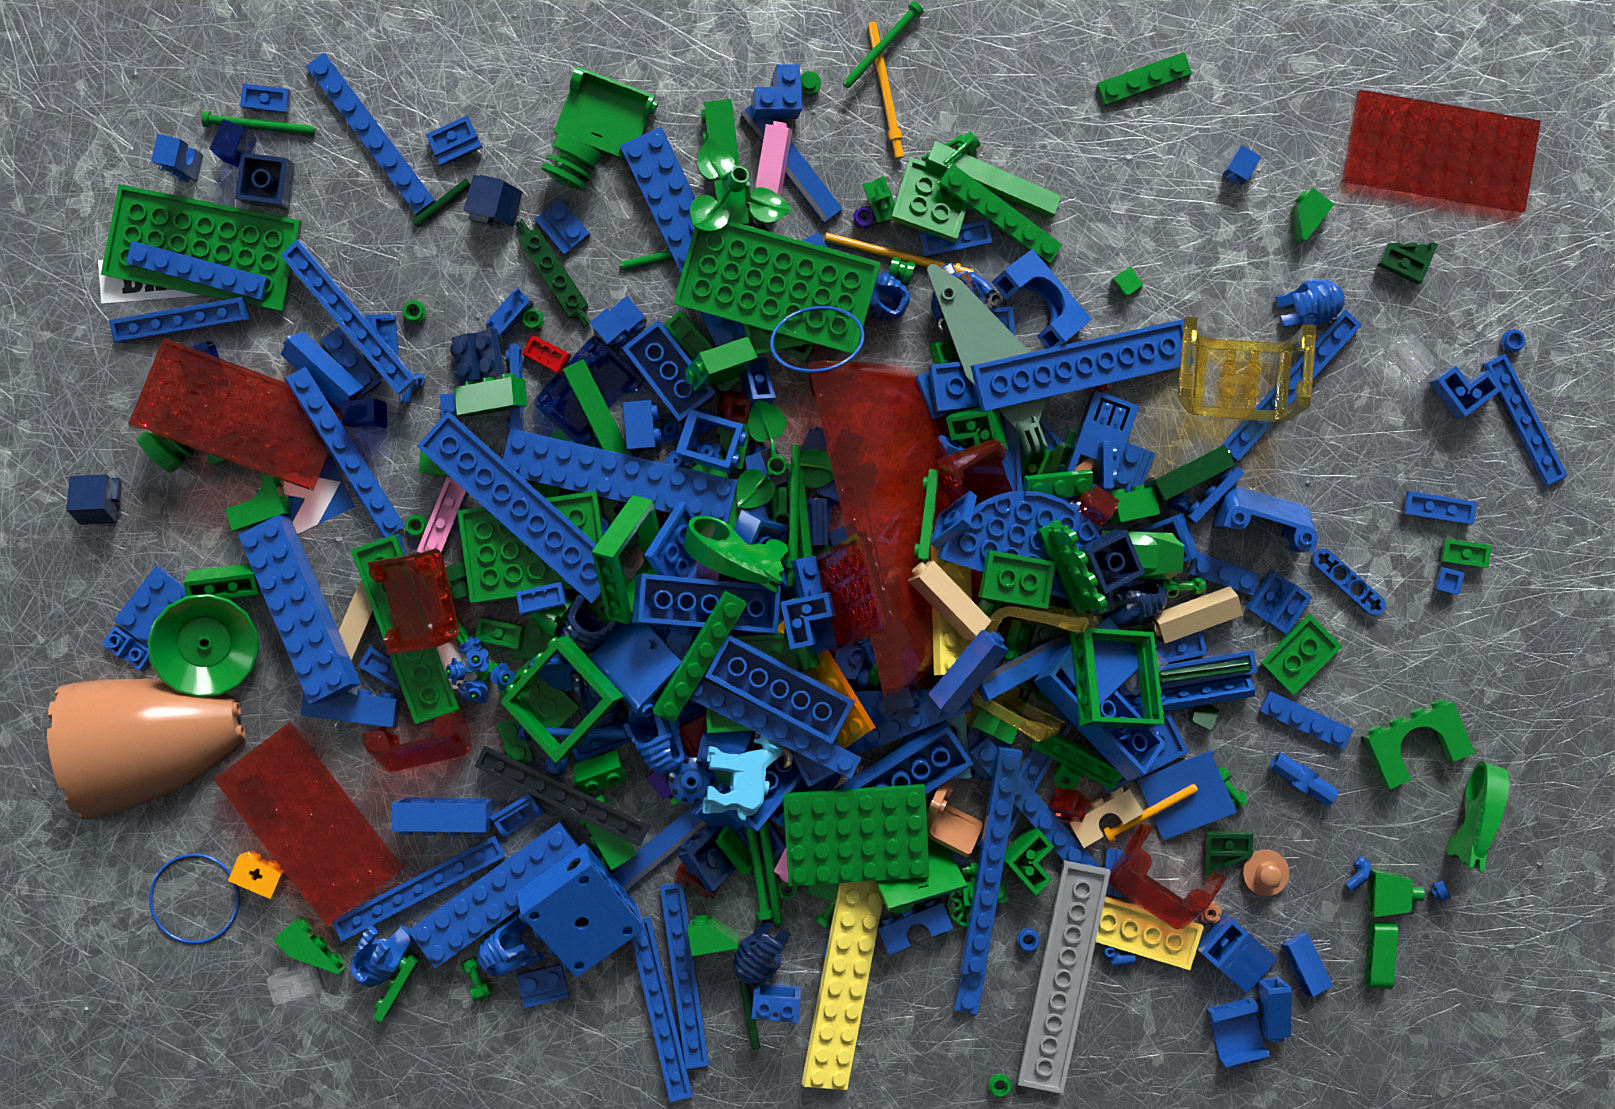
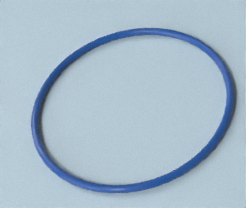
M830 306L809 307L788 315L775 327L770 339V348L776 360L789 369L804 373L826 372L843 366L858 354L864 342V329L854 315L843 309ZM812 310L841 312L852 318L859 326L861 332L860 343L850 357L834 366L822 369H802L785 363L775 352L774 338L778 329L787 320Z
M197 853L184 854L168 861L155 875L149 891L150 911L158 927L172 939L187 944L206 943L221 936L233 923L239 908L238 885L234 884L236 892L235 910L229 923L219 933L210 938L195 941L181 939L171 934L161 925L153 908V890L162 871L177 860L187 857H202L220 865L229 876L231 874V871L222 862L211 856Z

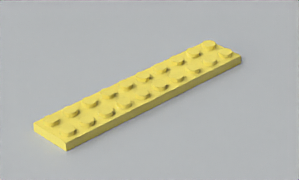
M875 881L839 883L801 1083L804 1087L847 1090L883 904L881 893Z

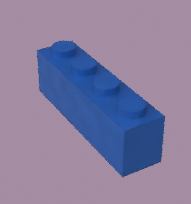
M358 689L357 692L347 691L322 704H309L303 691L300 716L395 727L398 725L401 698L394 697L395 693L381 692L380 695L371 694L372 690Z

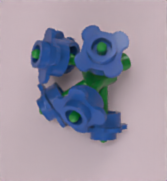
M477 637L465 638L460 644L462 647L458 651L461 654L464 653L468 658V665L465 668L463 662H457L456 658H452L451 664L446 667V675L448 679H451L452 685H456L458 680H464L465 673L475 672L477 675L475 680L472 682L465 680L463 684H457L459 687L458 694L466 701L472 700L485 703L487 701L485 695L488 691V687L484 683L486 678L490 677V681L497 684L499 690L504 691L507 688V684L514 680L515 672L510 671L505 663L500 665L496 662L491 663L488 659L489 652L486 649L479 651L482 648L479 643L480 639Z

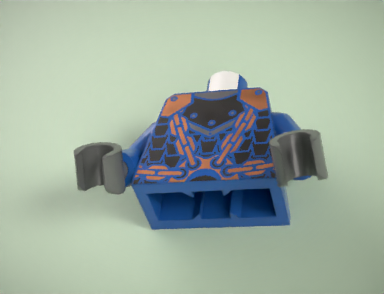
M952 262L940 267L961 280L983 304L988 303L987 299H989L992 308H997L993 303L996 299H1000L1004 304L1003 296L997 293L987 280L975 272L963 270L957 273ZM933 291L931 309L938 322V332L943 334L942 326L947 324L936 294ZM949 291L944 292L946 297H952Z

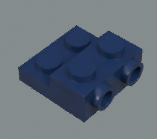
M487 329L451 338L450 352L455 357L456 367L454 368V375L458 379L459 384L466 381L478 382L482 381L483 378L497 377L504 374L497 329Z
M704 826L695 833L697 838L694 841L689 840L681 846L682 852L678 855L690 874L696 873L708 892L714 891L737 869L716 843L721 833L718 826L709 828Z

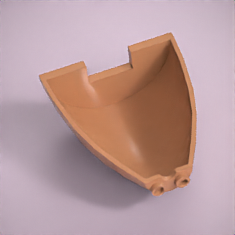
M106 679L65 684L54 692L56 700L50 702L48 717L52 720V727L47 729V740L54 777L58 788H64L66 792L65 802L71 811L77 810L79 812L78 817L83 820L96 819L122 812L178 790L223 761L244 743L246 736L244 726L238 723L237 716L241 715V707L236 702L235 697L222 694L220 696L197 698L176 692L162 680Z

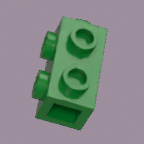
M617 749L573 765L575 774L572 775L574 786L575 788H580L587 795L627 781L624 763Z

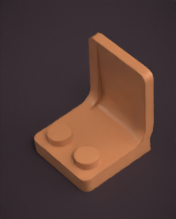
M952 777L938 787L927 811V835L933 841L964 857H969L983 823L947 804L945 797L949 798L954 788V785L951 784Z

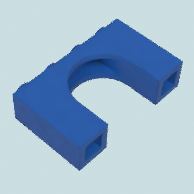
M1033 249L1006 268L991 282L1006 300L1021 289L1034 291L1044 299L1051 312V322L1037 337L1047 349L1061 346L1092 320Z

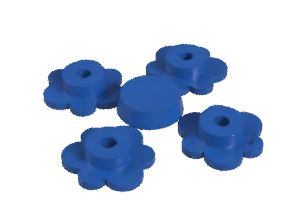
M697 410L699 412L712 415V412L710 410ZM669 418L667 423H662L660 426L663 441L673 444L675 440H680L683 424L675 418ZM700 422L691 451L697 448V452L720 459L719 453L722 448L718 443L708 440L705 444L699 445V436L697 434L709 433L711 427L714 426ZM671 451L670 457L664 460L665 464L686 468L690 464L688 461L678 459L676 451Z

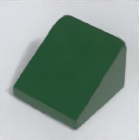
M1209 704L1195 706L1188 720L1212 731L1219 709Z

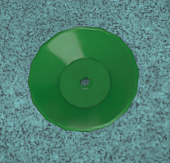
M212 594L186 596L168 605L153 622L147 641L149 661L160 680L176 692L197 698L220 696L238 687L253 671L259 653L257 629L247 612L231 600ZM207 639L209 644L204 646L200 643V640Z

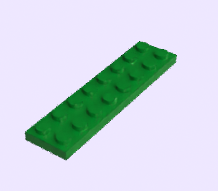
M397 534L351 549L350 551L414 723L418 724L460 709L451 681L447 678L446 667Z

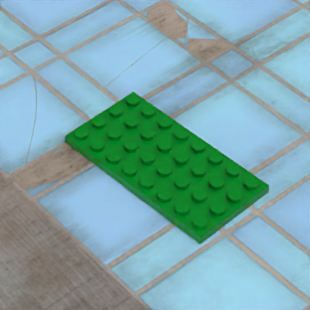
M118 184L100 275L222 300L244 297L236 293L127 264L132 241L267 277L269 281L263 301L245 296L246 304L284 312L293 269L282 258L281 254L296 240H299L302 221Z
M728 220L722 229L714 232H704L694 228L673 304L771 332L788 315L815 306H830L843 309L854 315L864 326L881 263ZM812 310L798 314L787 320L777 331L781 335L853 354L857 349L861 337L859 326L852 318L833 310Z

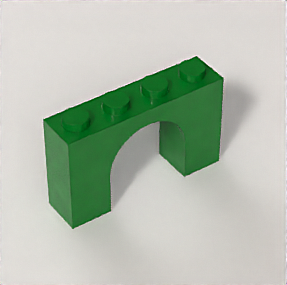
M254 425L203 442L210 465L218 466L247 457L259 466L262 473V486L254 498L225 508L232 531H240L261 524L277 515L286 516L291 514L289 509L292 507L288 495L284 494L282 488L284 486L283 477L280 473H277L275 464H277L276 456L273 451H270L268 442H270L268 432L261 426Z
M1444 699L1435 700L1431 703V707L1414 709L1409 712V716L1393 718L1388 721V725L1372 727L1367 730V734L1362 735L1383 787L1392 789L1411 781L1401 756V743L1406 734L1417 727H1427L1436 735L1446 760L1456 762L1475 753L1454 702Z

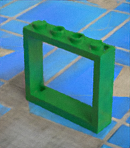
M632 495L592 550V557L607 618L610 620L629 624L633 618L636 575H657L644 556L660 531L654 501L651 499ZM638 531L644 563L628 586L625 587L619 555L634 533Z
M1081 628L1070 633L1080 726L1152 729L1164 725L1162 690L1159 681V666L1157 663L1154 632ZM1093 642L1135 644L1144 719L1101 717Z
M568 635L560 638L554 637L546 645L548 649L533 659L532 662L534 664L532 667L525 669L518 676L520 680L505 690L504 693L506 695L500 701L555 763L567 758L624 697ZM559 651L603 698L561 744L555 740L517 698Z

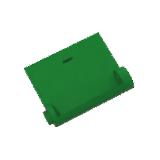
M576 66L570 81V91L554 133H565L594 149L625 160L620 150V145L643 135L650 114L654 115L657 110L658 101H655L656 96Z
M928 837L930 877L875 881L889 911L967 888V883L949 848Z

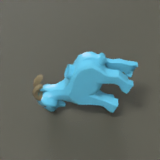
M760 735L759 739L754 740L755 743L762 745L761 750L742 754H727L721 752L716 747L709 746L707 762H710L709 769L732 772L731 792L721 794L714 787L708 786L706 797L703 799L702 813H723L727 810H735L743 821L746 820L747 816L756 814L764 802V795H768L769 781H765L766 768L781 755L784 758L783 768L789 767L793 762L791 749L763 735Z

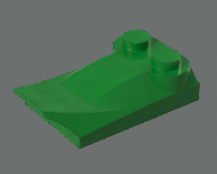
M1102 530V535H1101V536H1103V535H1105V534H1107V533H1109V532H1111V531H1113V530ZM1128 531L1145 574L1137 578L1171 580L1175 575L1183 572L1184 544L1177 540L1173 533Z

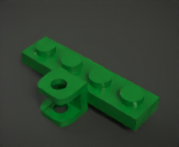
M1045 726L1041 727L1032 741V748L1058 761L1055 769L1054 784L1067 791L1075 788L1082 774L1111 790L1115 788L1122 777L1119 771L1104 757ZM1062 778H1065V779H1067L1069 782L1065 783V782H1063L1061 779H1062Z

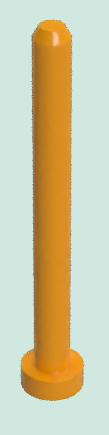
M1191 784L1143 811V814L1128 823H1120L1111 829L1107 826L1103 830L1112 843L1116 841L1115 837L1195 794L1198 789L1195 784Z

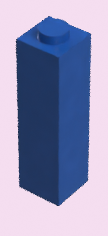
M304 331L295 336L292 334L283 342L284 348L280 355L297 370L306 367L321 392L341 411L357 400L364 386Z
M981 630L930 691L929 696L941 710L955 715L1009 651L1003 644L1004 639L999 634Z

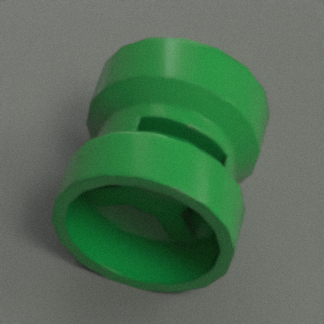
M894 256L889 274L893 275L895 279L900 280L901 283L909 285L916 263L910 261L903 262L901 258Z

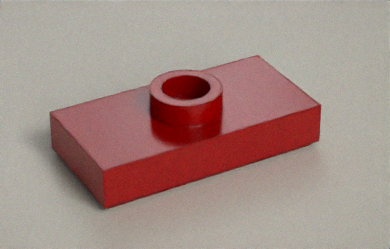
M533 334L521 354L559 375H562V369L567 366L572 356Z

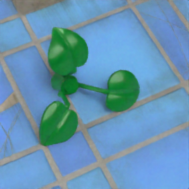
M711 138L703 144L697 157L699 173L707 180H714L716 178H719V180L727 179L726 184L728 188L718 203L713 197L708 195H701L693 200L690 206V217L692 225L696 229L704 232H714L722 229L729 220V212L721 205L731 191L740 192L744 188L747 200L751 202L749 212L755 220L764 224H770L790 213L792 209L789 204L768 188H755L752 194H750L749 187L751 184L747 182L749 179L748 170L743 166H735V161L730 153L718 146Z
M758 400L750 411L748 429L752 438L757 442H764L769 438L772 457L768 461L767 468L769 471L765 475L758 469H748L739 476L736 490L737 506L740 508H755L769 502L775 494L776 485L767 478L772 474L780 475L786 468H791V463H787L783 455L776 454L773 437L783 434L786 428L785 415L777 407L762 400ZM809 449L802 453L801 469H803L805 486L819 488L840 475L837 464L826 452L819 449Z

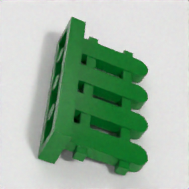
M1057 519L1039 528L1037 533L1050 561L1056 562L1055 572L1074 614L1079 615L1086 610L1092 612L1095 609L1100 614L1106 611L1105 608L1108 606L1107 600L1102 594H1098L1095 587L1098 585L1097 578L1086 567L1088 558L1083 551H1079L1076 545L1079 539L1075 531L1069 529L1068 525L1063 526L1061 521Z

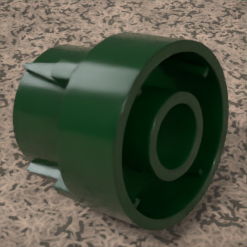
M464 561L431 573L438 592L442 594L445 603L448 604L469 596Z

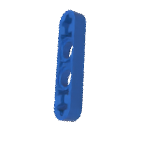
M1317 549L1312 553V565L1365 613L1379 615L1385 610L1386 603L1383 597L1330 550ZM1326 554L1327 556L1325 557V560L1329 564H1333L1335 561L1336 564H1334L1331 567H1329L1325 563L1319 564L1318 562L1320 558L1318 557V555ZM1337 568H1342L1345 571V577L1341 581L1334 578V571ZM1354 583H1359L1362 586V593L1359 596H1354L1351 593V587ZM1365 597H1367L1371 601L1377 600L1378 602L1376 603L1378 609L1370 610L1371 604L1367 600H1363L1362 602L1360 600H1362Z

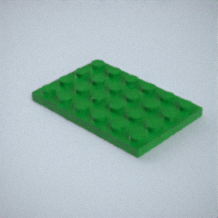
M597 491L546 498L596 544L603 536ZM485 507L457 510L470 603L516 597V592L558 582L563 583L564 590L574 589L573 586Z
M924 784L783 793L789 886L930 877Z

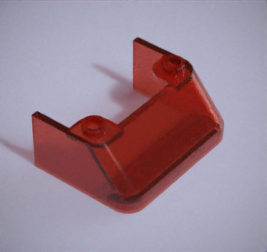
M1140 823L1110 870L1108 882L1112 888L1170 927L1178 930L1184 929L1208 909L1227 877L1213 872L1203 889H1193L1187 894L1185 899H1182L1146 874L1151 867L1152 860L1150 855L1141 849V846L1153 828Z

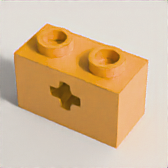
M248 851L238 856L228 881L271 899L278 894L287 869L283 868L282 864L277 861H266L261 858L260 854ZM259 869V870H260L259 874L262 875V876H261V877H258V872L255 871V870Z

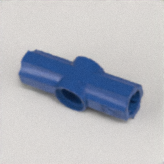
M1279 752L1272 759L1269 768L1290 781L1289 784L1301 792L1308 793L1328 807L1338 797L1339 790L1321 779L1319 774L1307 766L1298 764L1282 752Z

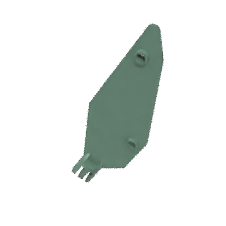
M935 264L928 266L927 273L966 377L974 385L970 366L1030 353L961 280ZM949 291L952 297H946L944 292ZM1047 398L999 408L1000 413L1017 430L1026 456L1031 455L1032 451L1033 453L1040 452V447L1042 450L1048 449L1039 424Z

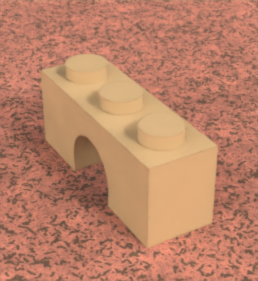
M1121 786L1110 792L1111 795L1105 799L1101 797L1090 803L1091 807L1084 811L1082 810L1079 816L1071 817V819L1067 820L1083 848L1104 837L1099 828V821L1103 815L1114 813L1122 824H1126L1144 813L1128 787L1125 786L1123 788ZM1080 810L1075 811L1072 815L1079 814Z

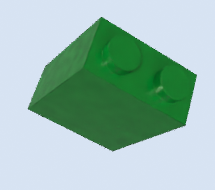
M745 337L699 353L685 370L686 379L692 385L694 391L742 375L758 357L749 338Z

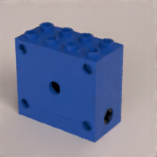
M585 843L517 891V906L520 909L519 917L526 926L530 925L534 929L533 933L540 942L544 941L553 957L558 956L563 968L568 973L571 971L576 978L645 929L637 903Z

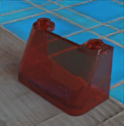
M991 439L943 456L934 462V467L939 471V479L950 504H953L968 491H972L977 496L975 506L993 496L1013 492L1001 463L1005 459L1006 448L1001 441Z
M429 549L368 562L370 577L376 583L385 584L394 627L389 629L384 637L388 654L436 648L457 638L459 628L444 558L440 550Z
M464 708L437 717L433 723L434 737L401 744L400 736L389 734L386 726L362 734L366 750L388 772H396L460 757L467 754L472 746Z

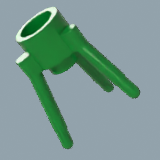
M969 131L964 136L960 134L952 141L944 144L949 147L957 144V150L943 161V164H948L961 152L974 157L977 154L976 149L980 146L978 138ZM930 152L922 156L921 159H928Z

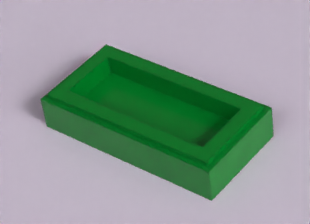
M728 825L722 829L716 843L742 876L749 874L752 868L750 850L731 826Z

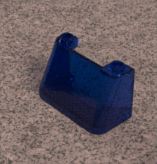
M597 336L591 337L575 353L566 366L568 367L584 359L608 409L623 392L625 394L635 393L644 380ZM556 374L536 396L534 404L574 442L582 445L588 444L594 438V433L564 374Z

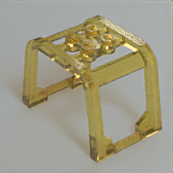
M1185 317L1178 399L1187 413L1197 416L1274 422L1293 419L1311 405L1317 326L1303 324L1289 341L1280 343L1214 339L1202 336L1198 325V318ZM1192 344L1197 347L1194 387L1193 374H1189ZM1208 349L1227 351L1226 361L1222 367L1225 375L1224 384L1220 390L1223 397L1222 407L1203 405ZM1299 349V351H1305L1303 380L1297 383L1294 400L1287 406L1291 353ZM1236 351L1250 352V361L1246 367V374L1242 372L1235 374L1238 369V364L1235 361ZM1260 353L1279 354L1274 411L1255 409L1256 398L1260 393V389L1257 386L1258 376L1262 369L1259 363ZM1236 386H1246L1244 390L1246 409L1232 408V397L1235 395Z
M1028 605L1008 606L1000 608L990 617L991 622L985 631L999 634L1004 639L1003 644L1007 647L1008 642L1006 640L1013 619L1019 621L1021 618L1076 633L1085 632L1086 628H1099L1101 617L1085 612L1076 615L1073 610L1048 606V609ZM1008 617L1004 630L998 629L1001 621ZM1005 656L1000 660V662L995 666L994 669L1005 664ZM978 688L971 695V698L977 705L1038 742L1063 732L1065 728V721L1035 708L1008 691L996 696V698L1034 721L1018 716L991 699L983 701Z

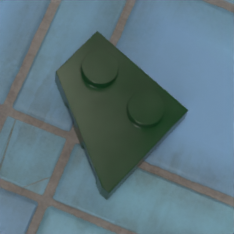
M1435 242L1430 244L1388 243L1382 252L1377 266L1419 285L1423 282L1438 244Z
M1205 831L1204 875H1213L1212 872L1225 867L1226 869L1237 861H1243L1252 857L1254 836L1252 831Z

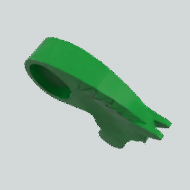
M697 516L689 521L683 547L692 558L723 575L743 581L759 583L775 593L779 592L778 584L782 583V575L785 570L783 564L788 552V547L785 543L776 539H770L766 544L749 545L743 541L730 525L720 519L710 516Z
M1484 761L1477 763L1469 775L1465 788V822L1461 825L1457 834L1453 833L1450 836L1446 849L1448 855L1460 859L1461 864L1467 865L1471 870L1476 868L1480 873L1484 872L1488 850L1502 820L1510 786L1507 769Z

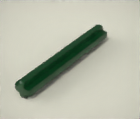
M1242 660L1159 671V681L1161 684L1249 673L1250 664L1249 661Z

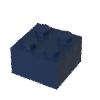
M241 152L235 199L243 204L289 210L295 164L287 158Z
M1115 529L1078 548L1088 558V564H1086L1088 571L1097 578L1098 585L1095 587L1098 593L1106 594L1145 574L1127 530Z

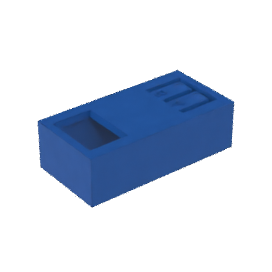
M1096 390L1092 392L1074 441L1076 449L1067 472L1075 471L1080 454L1100 461V442L1113 441V447L1117 449V459L1113 461V470L1117 471L1139 405ZM1100 401H1103L1097 420L1094 421L1093 419L1095 417L1098 405ZM1114 405L1116 406V408L1113 413L1110 425L1108 426L1106 424L1108 422L1111 410ZM1126 410H1128L1129 412L1126 417L1123 429L1120 430L1124 415L1126 413ZM1092 483V489L1102 494L1109 493L1110 489H1100V485Z

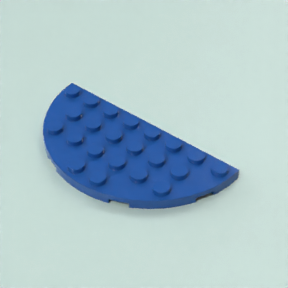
M1013 491L993 496L976 505L973 510L970 528L966 532H960L950 541H947L941 547L938 558L982 573L987 550L1050 561L1037 530L1056 519L1060 520L1063 526L1068 525L1069 529L1075 531L1079 542L1076 543L1078 548L1101 537L1093 523L1086 519L1069 502L1043 492ZM1054 571L1051 595L1068 600ZM1113 590L1106 594H1102L1108 603V606L1105 608V612L1108 613L1112 601Z

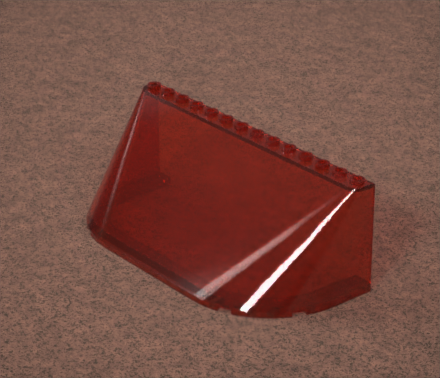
M816 361L808 363V369L827 368L842 361ZM849 361L843 366L830 371L808 373L812 396H816L881 682L879 689L883 695L899 692L934 675L932 605L908 581L913 576L912 570L919 564L918 558H914L915 544H920L926 499V491H923L924 477H928L929 469L939 471L933 532L939 513L968 491H972L976 495L974 482L970 484L962 481L960 483L949 476L950 472L944 465L938 438L940 435L951 439L946 420L950 414L932 419L915 380V377L919 374L890 363ZM971 569L972 601L977 605L982 599L979 597L983 573Z

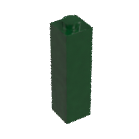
M1225 444L1147 482L1149 488L1154 487L1158 503L1166 501L1234 466L1233 455L1226 448Z

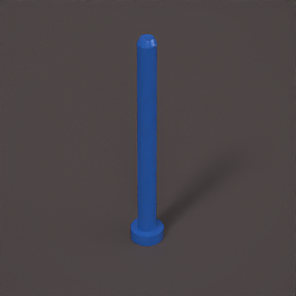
M520 724L519 739L527 740L528 737H532ZM575 728L545 729L553 737H568ZM593 729L585 738L627 739L629 736H627L625 729Z

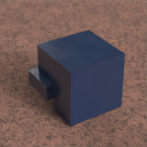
M473 175L463 211L469 213L468 219L473 222L492 226L494 221L497 224L513 227L523 191L498 178Z
M107 474L70 476L66 511L80 525L117 523L118 505L116 502H120L122 481L119 478H110Z

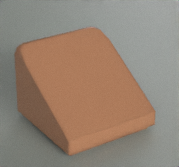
M1088 457L1076 466L1075 471L1092 470L1096 460Z

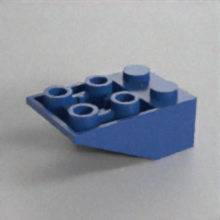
M1227 913L1202 938L1197 947L1207 959L1246 993L1253 988L1277 960L1271 952Z

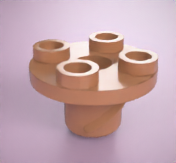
M1262 849L1255 851L1252 857L1244 860L1242 876L1246 886L1251 891L1261 896H1272L1279 893L1286 886L1289 879V867L1286 860L1280 854L1272 850Z

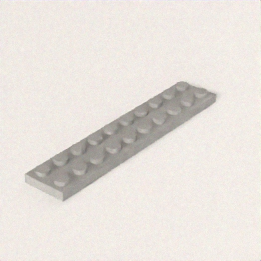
M1063 861L1017 1080L1020 1086L1064 1093L1111 871L1109 869Z

